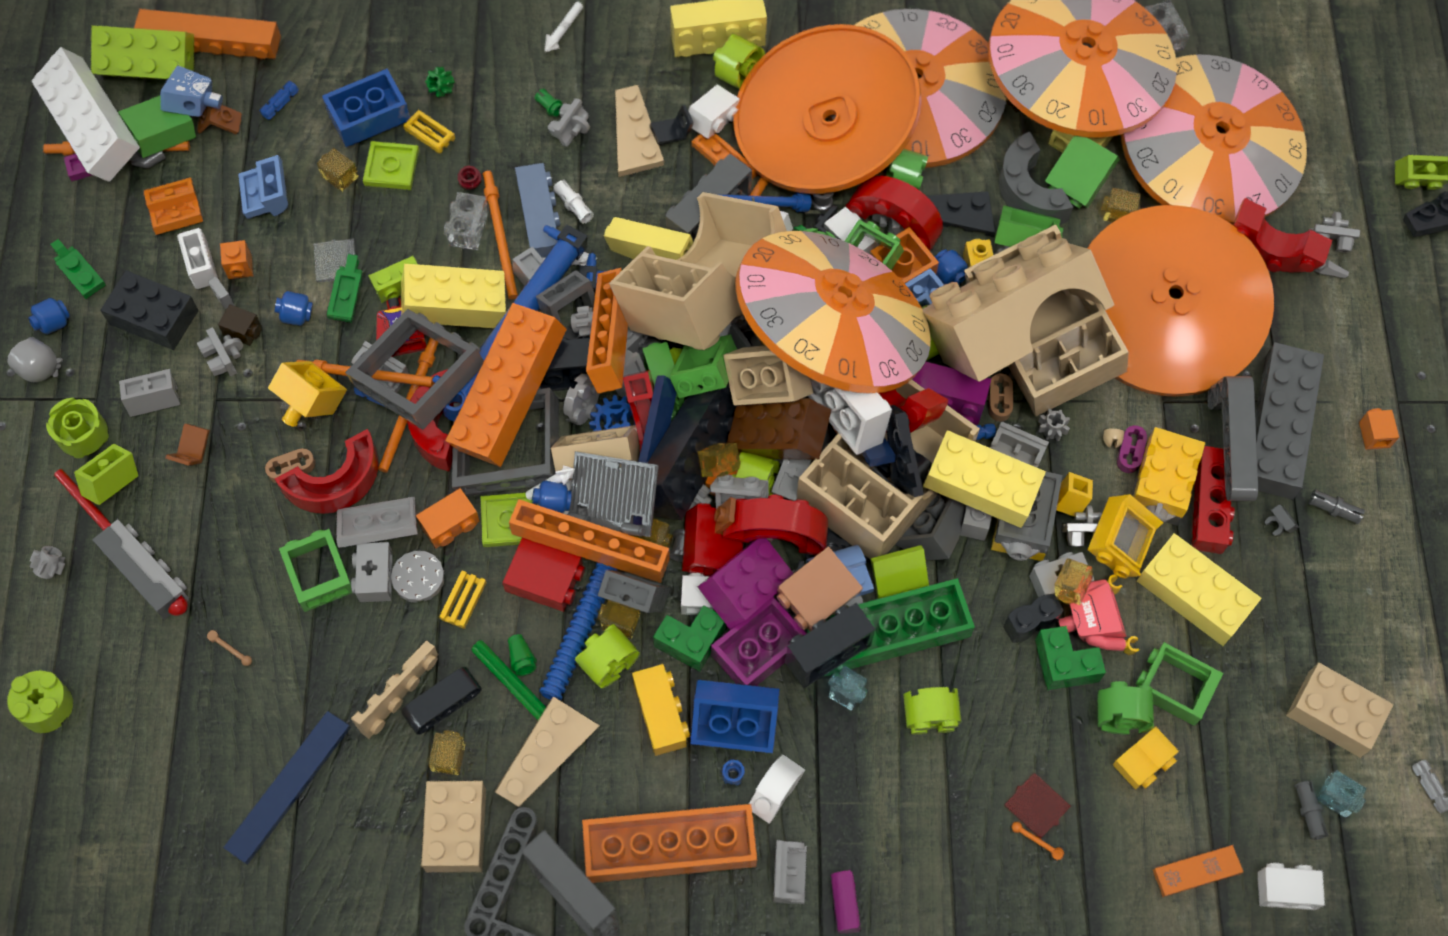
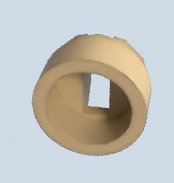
M1105 429L1103 439L1106 446L1110 448L1111 444L1114 443V448L1120 447L1124 439V431L1120 429Z

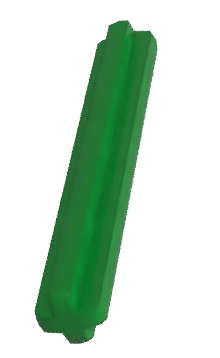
M482 640L476 642L471 648L472 652L521 704L539 720L546 706Z

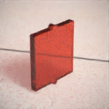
M1036 773L1022 786H1018L1016 788L1017 792L1004 805L1039 839L1053 825L1057 826L1059 824L1058 820L1071 807Z

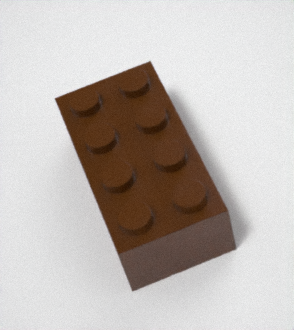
M812 399L737 405L728 435L726 450L739 456L741 452L770 459L819 460L832 409Z

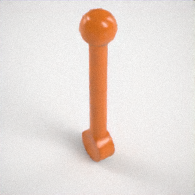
M1020 822L1012 824L1013 832H1020L1051 852L1054 859L1060 860L1063 858V849L1050 846L1022 828Z

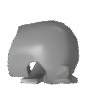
M29 337L19 342L11 349L8 355L10 368L29 382H42L51 375L57 377L58 369L61 368L60 363L63 361L62 358H56L55 353L49 346L34 337Z

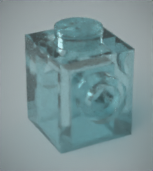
M844 666L840 673L835 671L828 682V685L831 687L829 698L852 711L857 702L861 704L869 691L865 688L868 679Z
M1336 770L1327 777L1317 796V800L1346 818L1353 812L1358 813L1366 801L1363 795L1367 788Z

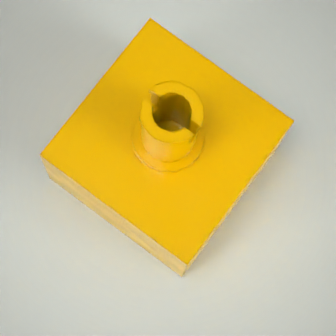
M311 361L281 363L268 387L269 390L290 405L282 417V421L292 427L298 425L302 415L304 417L334 414L347 391L344 386Z

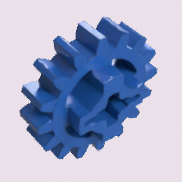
M613 395V401L611 402L604 398V405L596 404L595 409L597 413L591 412L590 414L591 419L594 420L589 422L590 429H594L593 431L602 430L600 427L601 419L606 423L603 429L606 430L631 426L629 420L631 416L633 417L631 407L627 403V397L624 396L621 401H618L616 395Z

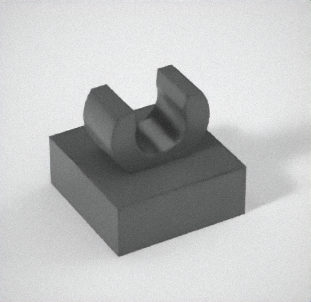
M1281 504L1271 510L1275 516H1270L1265 520L1266 525L1278 522L1279 528L1273 532L1274 536H1280L1285 530L1292 533L1299 528L1289 512Z

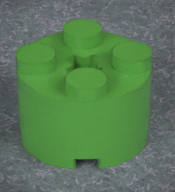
M903 149L889 165L885 176L902 180L919 190L923 180V176H921L922 170L925 169L928 156Z
M1117 681L1111 683V688L1098 691V727L1102 726L1103 731L1126 735L1130 734L1131 729H1138V734L1149 732L1154 728L1152 687L1145 685L1128 687L1126 682Z

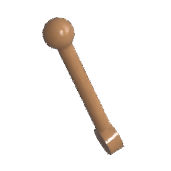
M216 631L208 632L207 638L210 642L220 644L239 658L244 666H249L252 663L250 656H244L219 638V634Z

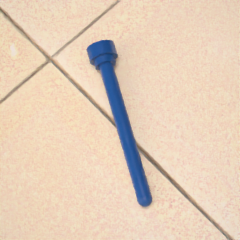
M796 193L792 197L721 195L752 201V197H754L755 202L791 207L796 212H808L812 204L811 196L808 193Z

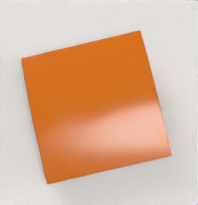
M191 177L144 190L146 205L150 212L152 227L156 235L203 222Z

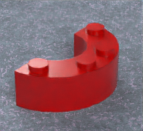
M873 176L860 183L846 205V208L852 213H856L865 220L870 215L880 214L892 218L905 230L910 227L930 252L942 234V218L932 201L914 186L893 177Z
M1247 198L1243 199L1233 226L1237 228V232L1244 234L1252 242L1269 271L1312 272L1314 269L1325 264L1332 243L1331 239L1312 230L1301 234H1289L1276 230L1265 220L1264 215L1267 208Z
M447 370L440 371L430 377L435 375L441 377ZM419 386L410 401L416 404L431 387ZM452 402V403H450L449 405H450V406H454V403H457V402ZM443 409L423 430L407 420L413 442L420 455L431 465L450 472L453 461V446L446 442L448 434L443 433L437 427Z
M930 388L908 396L907 399L902 397L896 389L878 393L889 405H895L906 412L909 418L910 433L938 420L945 411L949 401Z
M368 429L345 441L347 447L346 460L342 467L334 474L325 477H312L305 474L297 466L276 477L275 481L283 495L293 505L313 513L337 512L338 509L348 508L361 500L371 489L376 479L379 465L378 453Z
M769 495L768 498L736 499L734 523L723 531V538L747 543L760 538L782 539L796 544L799 547L798 552L817 556L827 546L828 518L823 512L810 506L806 500H785L780 495Z

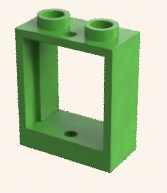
M1003 206L994 243L1011 247L1054 225H1057L1062 238L1063 228L1059 227L1060 219Z
M858 220L845 242L858 247L863 238L867 236L890 249V252L883 261V264L892 270L904 252L900 244L901 240L890 232L887 235L879 231L880 228L871 221L865 223Z
M731 334L721 336L715 345L705 350H697L687 345L684 346L669 376L679 398L726 388L729 379L723 355L737 350Z
M652 343L642 348L643 364L645 370L651 371L654 387L657 375L666 376L670 379L669 376L675 365L668 343ZM677 394L671 420H674L684 403V397L679 398Z
M330 529L315 531L307 538L289 541L284 547L279 548L298 602L304 612L352 593L350 578ZM328 545L340 577L303 591L291 559Z
M1164 642L1159 649L1153 648L1147 659V662L1151 665L1147 672L1142 670L1136 685L1149 686L1162 660L1204 681L1191 709L1152 689L1154 705L1195 726L1202 719L1223 673Z

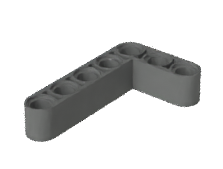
M1224 376L1209 389L1207 403L1209 410H1222L1227 501H1256L1258 496L1254 381L1251 376Z
M522 807L515 810L512 814L466 919L464 928L467 936H476L472 934V927L478 922L486 924L485 932L478 936H500L506 932L512 934V936H536L499 921L525 860L522 850L533 841L538 830V820L533 810ZM521 818H531L532 823L529 827L523 829L517 826ZM511 843H518L521 845L518 853L514 855L506 853L507 847ZM500 869H507L509 871V876L504 881L495 880V874ZM488 896L498 897V902L493 908L484 907V900Z

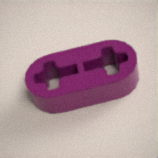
M1133 425L1126 429L1123 442L1119 448L1117 466L1125 473H1133L1138 470L1143 459L1147 433L1140 426ZM1132 434L1137 435L1138 441L1135 446L1131 445ZM1129 453L1133 454V463L1131 465L1127 464L1126 459Z

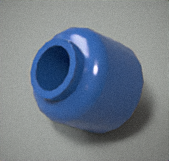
M945 249L935 256L939 262L936 276L944 285L952 282H957L959 285L966 279L964 270L968 268V264L958 252Z
M287 291L283 294L282 298H277L274 312L279 313V320L282 323L302 326L305 321L310 320L313 302H309V297L305 294Z
M48 298L31 307L32 316L28 317L35 331L40 330L46 335L65 327L67 319L70 318L61 300L56 301L53 298Z
M544 480L541 482L539 489L534 488L532 504L564 513L569 511L572 493L571 490H568L566 484Z

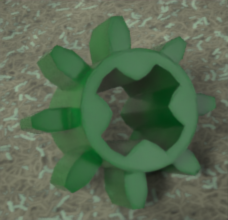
M436 67L435 70L428 71L429 75L425 83L429 93L436 92L437 97H443L446 93L453 92L452 88L455 81L451 75L452 71H445L444 67Z

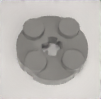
M581 374L574 380L578 383L574 389L569 388L564 401V415L569 417L566 420L576 425H582L588 419H591V412L597 413L595 405L600 393H597L587 374Z

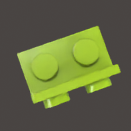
M414 256L368 275L381 303L401 295V279L404 264H417Z

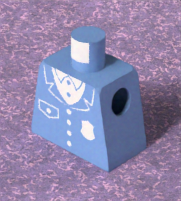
M176 66L161 89V110L198 117L202 115L207 106L219 109L223 100L222 95L212 92V80L181 66Z

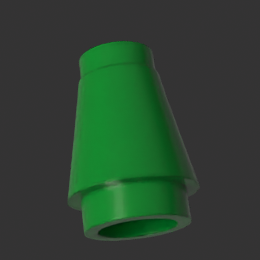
M516 634L508 639L511 669L518 676L529 675L536 670L537 659L523 638V635Z

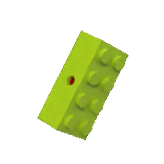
M92 26L91 72L93 74L168 80L176 66H181L194 72V34Z

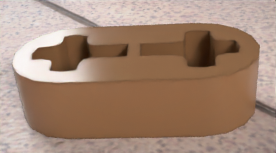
M1002 373L992 377L988 391L989 415L995 421L1002 422L1007 420L1013 410V383L1009 376ZM998 382L1002 383L1004 387L1002 394H999ZM999 401H1002V408L1005 409L1004 413H1000L997 408Z
M302 448L272 458L267 462L265 471L269 479L276 483V477L297 466L305 474H308L315 468L316 463L312 453ZM302 457L306 459V464L303 466L300 464V458ZM280 466L281 473L277 475L275 467Z

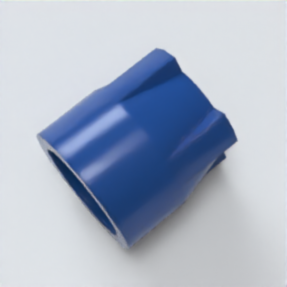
M730 760L724 764L722 769L724 783L735 784L736 786L741 784L744 777V766L741 762ZM730 771H736L738 773V777L735 779H731L728 776V773Z

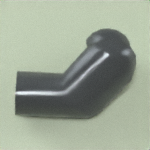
M137 150L130 158V163L137 167L150 168L166 159V157L160 151L143 158Z

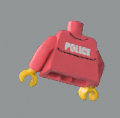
M1111 575L1107 581L1102 579L1084 584L1075 594L1074 599L1069 602L1073 615L1058 619L1060 627L1067 626L1068 633L1077 630L1081 640L1087 642L1090 646L1099 647L1104 650L1124 651L1127 655H1133L1140 649H1133L1130 646V643L1138 641L1136 636H1132L1127 640L1124 639L1127 635L1115 598V594L1119 592L1122 585L1114 586L1112 584L1118 577Z

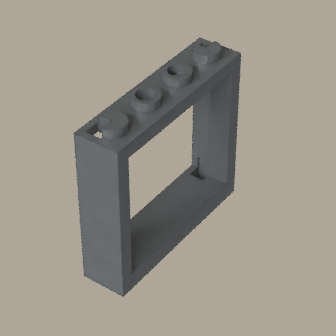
M407 309L345 373L356 389L423 430L481 369L484 360L479 353L481 351L480 348L473 342L468 344L457 333L447 332L438 322L433 324L422 313L416 314ZM418 330L460 354L461 357L414 404L373 379L372 375Z
M539 387L528 409L545 407V464L470 475V455L460 452L453 447L452 488L455 491L461 488L466 496L533 487L556 474L551 447L559 439V398L551 388L541 389ZM459 402L454 403V407L461 405Z
M543 830L522 850L533 876L588 936H619L617 931L620 929L616 908Z

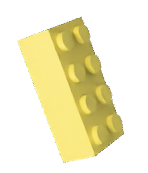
M714 0L670 6L671 38L675 57L714 53L718 48L724 46L732 34H736L759 47L765 46L767 15L763 0Z
M404 264L401 279V315L409 309L416 314L422 313L433 324L438 322L441 325L495 328L506 313L504 271Z
M947 430L923 487L1021 528L1029 516L1046 471Z
M1175 533L1148 564L1137 580L1138 583L1222 646L1228 642L1262 599Z

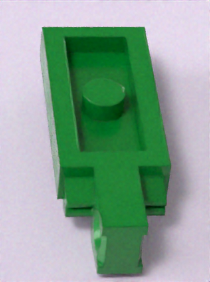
M59 239L50 244L58 255L53 258L58 268L85 299L106 286L101 277L77 249H74L73 246L66 249Z
M348 254L345 267L340 266L339 270L336 271L327 311L328 319L353 322L362 281V270L358 269L359 260L357 255Z

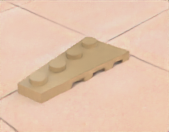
M638 85L615 90L618 177L664 166V159L651 131V122Z
M426 641L403 664L402 670L404 672L401 675H393L386 682L384 692L378 696L374 694L367 701V705H369L367 710L363 714L357 712L351 718L361 734L370 739L373 734L377 735L383 729L385 719L391 712L395 713L401 707L403 697L408 691L412 692L418 686L422 674L426 670H431L436 664L438 653L435 646Z
M552 697L496 788L495 793L519 807L599 725L555 697Z

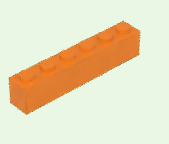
M139 9L134 26L136 29L194 34V52L230 54L239 57L251 56L260 59H275L281 38L276 22Z
M621 268L598 273L586 372L598 394L622 388L628 324L609 284L622 271Z
M518 499L509 521L513 535L659 583L662 581L670 560L669 548L520 499Z

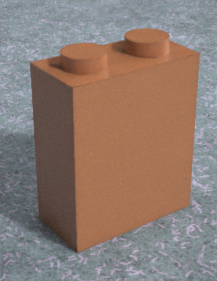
M828 546L778 586L777 592L779 595L777 599L784 608L788 609L790 607L796 614L794 617L796 623L803 630L807 628L809 631H812L813 625L822 619L827 620L839 608L856 597L863 590V587Z

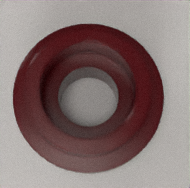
M465 166L458 173L457 179L461 187L474 189L479 186L482 177L480 171L475 167Z

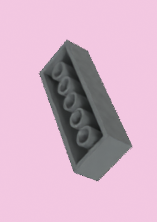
M1274 342L1265 357L1255 413L1258 491L1293 500L1303 487L1324 354Z

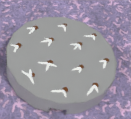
M413 551L404 554L396 561L392 568L391 581L394 590L402 599L416 603L423 600L425 602L431 600L440 592L444 585V570L441 562L435 555L426 551Z

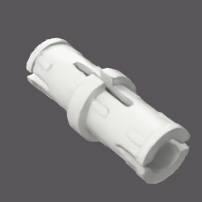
M560 180L555 184L553 190L563 200L564 206L571 210L582 224L589 222L593 218L594 213L584 204L581 195L575 193L565 180Z

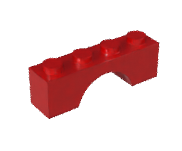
M650 370L628 374L623 377L628 403L636 424L640 452L654 391Z

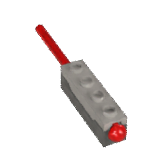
M63 469L57 470L54 476L103 530L92 539L100 550L164 620L170 615H183L188 608L187 601L189 600L188 596L184 593L187 589L184 583L178 577L172 579L167 574L171 569L162 559H159L157 562L152 557L155 552L145 541L140 544L135 539L139 534L129 523L124 527L117 519L111 524L89 499L81 496L79 487Z

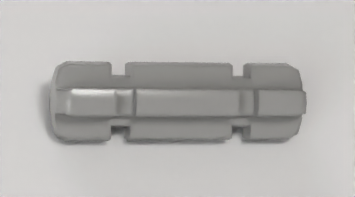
M1421 760L1415 763L1412 769L1417 776L1420 775L1422 778L1420 782L1430 799L1435 800L1434 806L1439 813L1448 811V797L1444 795L1446 791L1436 774L1431 773L1430 770L1432 768L1428 761Z

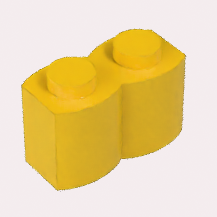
M1155 727L1119 757L1113 766L1135 790L1141 785L1146 789L1157 779L1154 774L1162 768L1165 772L1177 762L1174 756L1179 751Z

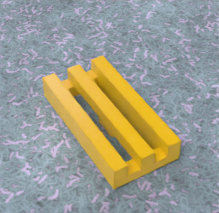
M420 110L403 125L405 131L439 154L443 152V147L447 148L449 146L450 140L453 141L455 139L453 132ZM417 119H420L421 121H423L428 126H430L431 128H433L445 137H440L435 132H433L429 127L424 126L423 124L418 122Z
M461 571L439 616L440 620L465 629L487 583L486 579H479L473 574L469 575L467 572ZM465 581H468L451 617H449L452 607ZM473 584H476L477 587L461 620H457Z

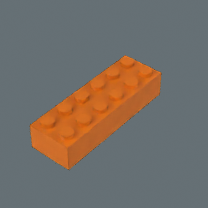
M512 303L446 438L447 443L460 452L496 466H502L567 330L555 317Z
M751 804L582 820L586 877L592 883L756 867L757 864Z

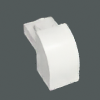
M782 754L756 788V793L749 803L751 804L752 812L770 824L785 799L793 792L805 769Z

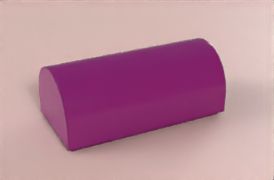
M848 870L831 874L838 933L860 932L861 926L853 872Z

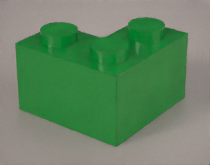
M704 605L691 627L666 615L653 636L654 647L701 672L711 655V645L721 638L726 629V624L717 612Z
M1067 626L1040 630L1035 642L1047 690L1101 681L1106 671L1099 647L1073 651Z

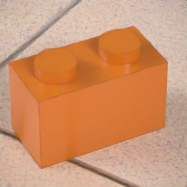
M461 488L416 515L420 527L435 549L450 544L457 535L462 532L471 531L480 522L477 511Z

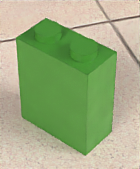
M161 96L118 111L119 116L139 145L138 152L143 158L196 138L191 117L185 114L162 111Z
M1073 136L1045 182L1050 185L1048 189L1063 188L1065 194L1070 197L1069 201L1075 207L1080 209L1083 205L1088 208L1120 159L1116 154L1087 137Z

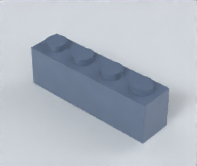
M544 163L515 167L530 248L533 246L541 257H547L557 243V240L543 232V228L545 225L554 228L560 226L558 212H553L552 206H556L554 191L549 192L548 186H552L550 171L545 172Z

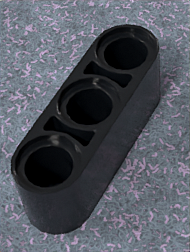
M462 667L408 703L402 709L401 714L413 731L420 735L474 699L482 691V688L468 668Z

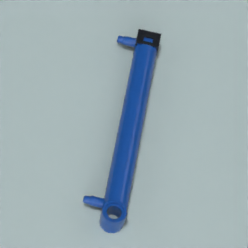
M568 224L565 225L562 231L548 225L544 226L543 232L557 240V243L513 303L539 311L540 307L536 296L560 281L574 260H579L585 252L588 236ZM509 309L480 347L481 351L479 353L483 360H485ZM479 371L443 408V413L447 419L451 421L456 420ZM435 375L432 381L436 383L441 377ZM452 402L461 403L458 407H452L449 404Z

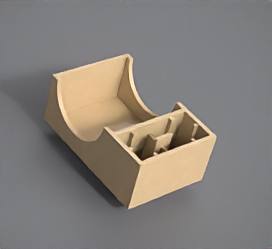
M702 192L697 197L700 209L698 232L692 246L682 257L674 260L657 256L652 248L647 246L609 283L630 331L653 336L659 340H668L691 346L697 350H705L715 345L720 338V333L735 317L743 314L736 294V275L748 249L766 236L787 231L778 206Z
M1057 225L1040 232L1046 233L1048 239H1062ZM1019 243L965 269L966 284L977 279L974 269L980 264L994 258H1002L1005 263L1020 255L1017 247ZM1058 291L1045 299L1033 316L1030 327V341L1033 352L1008 365L1034 415L1038 416L1048 411V409L1061 405L1126 373L1129 351L1101 304L1072 294L1064 296L1062 291Z
M1039 233L1019 243L1017 247L1020 255L1004 263L1002 258H994L977 266L974 269L977 279L961 288L957 282H952L934 290L929 295L932 304L923 308V314L927 319L930 335L944 364L980 382L1033 352L1030 341V327L1033 316L1041 303L1058 291H1062L1064 296L1072 294L1101 304L1104 310L1114 306L1115 304L1091 249L1069 244L1066 239H1048L1046 233Z
M913 380L896 389L905 399L908 396L925 390ZM947 405L938 420L910 434L914 450L933 464L947 430L976 442L980 428ZM837 434L821 452L820 459L814 460L799 477L797 500H806L810 506L823 512L828 518V527L852 546L859 545L863 554L869 559L885 555L938 493L923 487L924 495L913 497L909 493L905 494L899 489L897 490L873 472L872 469L877 466L869 467L862 453L856 455L841 435Z

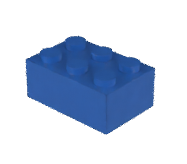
M388 69L322 95L327 113L345 147L405 123L410 119L407 104Z
M698 680L694 699L691 744L773 753L779 689Z

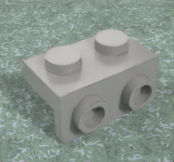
M726 474L717 476L710 486L711 492H715L716 508L730 497L736 499L768 498L769 496L768 480H759L757 477L735 478L732 475Z

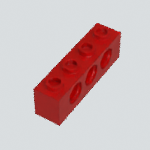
M1204 446L1194 486L1191 546L1198 551L1222 554L1228 546H1231L1233 541V531L1230 530V522L1233 521L1235 509L1231 506V501H1227L1225 494L1224 449ZM1212 474L1218 475L1221 480L1215 479ZM1210 497H1215L1220 503L1213 502ZM1209 520L1215 521L1218 527L1212 526Z

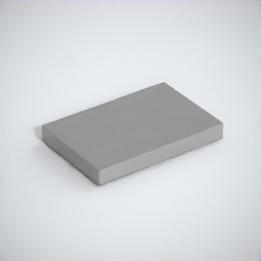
M415 497L338 509L336 539L338 548L418 534Z

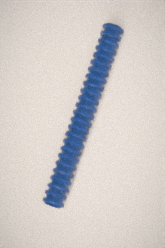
M596 563L597 569L592 571L594 576L589 578L590 583L586 585L587 590L583 591L584 598L579 600L581 605L576 607L577 612L573 614L574 620H571L569 623L571 627L566 629L568 634L563 636L564 642H561L559 645L561 649L557 650V657L553 659L554 664L549 667L551 672L546 674L548 679L543 681L544 687H541L539 690L545 698L551 700L552 697H555L559 701L562 700L561 694L565 693V686L569 685L568 678H572L573 675L571 671L576 669L574 665L576 663L575 658L582 652L581 648H585V641L589 639L588 634L592 632L591 626H594L596 623L594 619H597L599 616L597 612L602 610L601 604L605 603V599L598 596L605 571H618L617 568Z

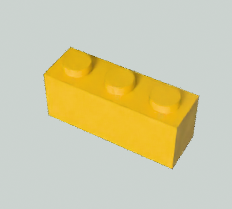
M664 664L633 672L634 686L655 756L687 747L686 738L690 737L686 721H680L678 713L682 712L679 697H673L671 688L675 687L671 671L666 672Z

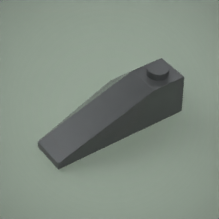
M938 493L895 545L903 549L921 545L924 549L925 559L928 561L949 559L959 540L966 505Z

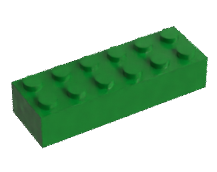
M958 578L858 604L876 629L872 644L869 648L825 676L970 638L975 626ZM833 614V615H832L830 618H828L826 621H828L829 619L833 618L835 615ZM807 628L804 630L806 633L810 632Z

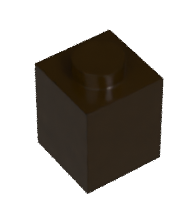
M231 304L218 323L224 337L230 335L231 338H239L243 344L251 346L253 340L259 337L262 327L256 314Z

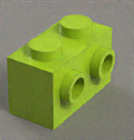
M1407 155L1395 161V185H1404L1405 189L1427 186L1429 190H1438L1448 183V156Z
M112 444L74 472L81 496L98 505L138 477L133 454L116 444Z

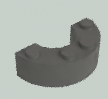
M1025 133L1010 145L1005 154L999 176L1001 195L1008 207L1060 219V224L1067 223L1073 206L1063 188H1043L1036 184L1029 176L1028 170L1036 166L1040 148L1031 133Z

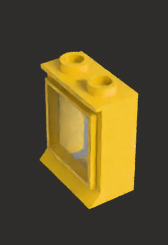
M1130 494L1109 497L1088 551L1096 556L1097 561L1106 564L1120 578L1126 579L1128 577L1141 576L1140 569L1155 531L1164 522Z

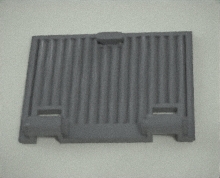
M575 451L574 475L571 485L572 496L567 515L625 534L651 537L659 465ZM579 505L588 507L587 515L578 514ZM634 515L643 517L642 525L633 524Z

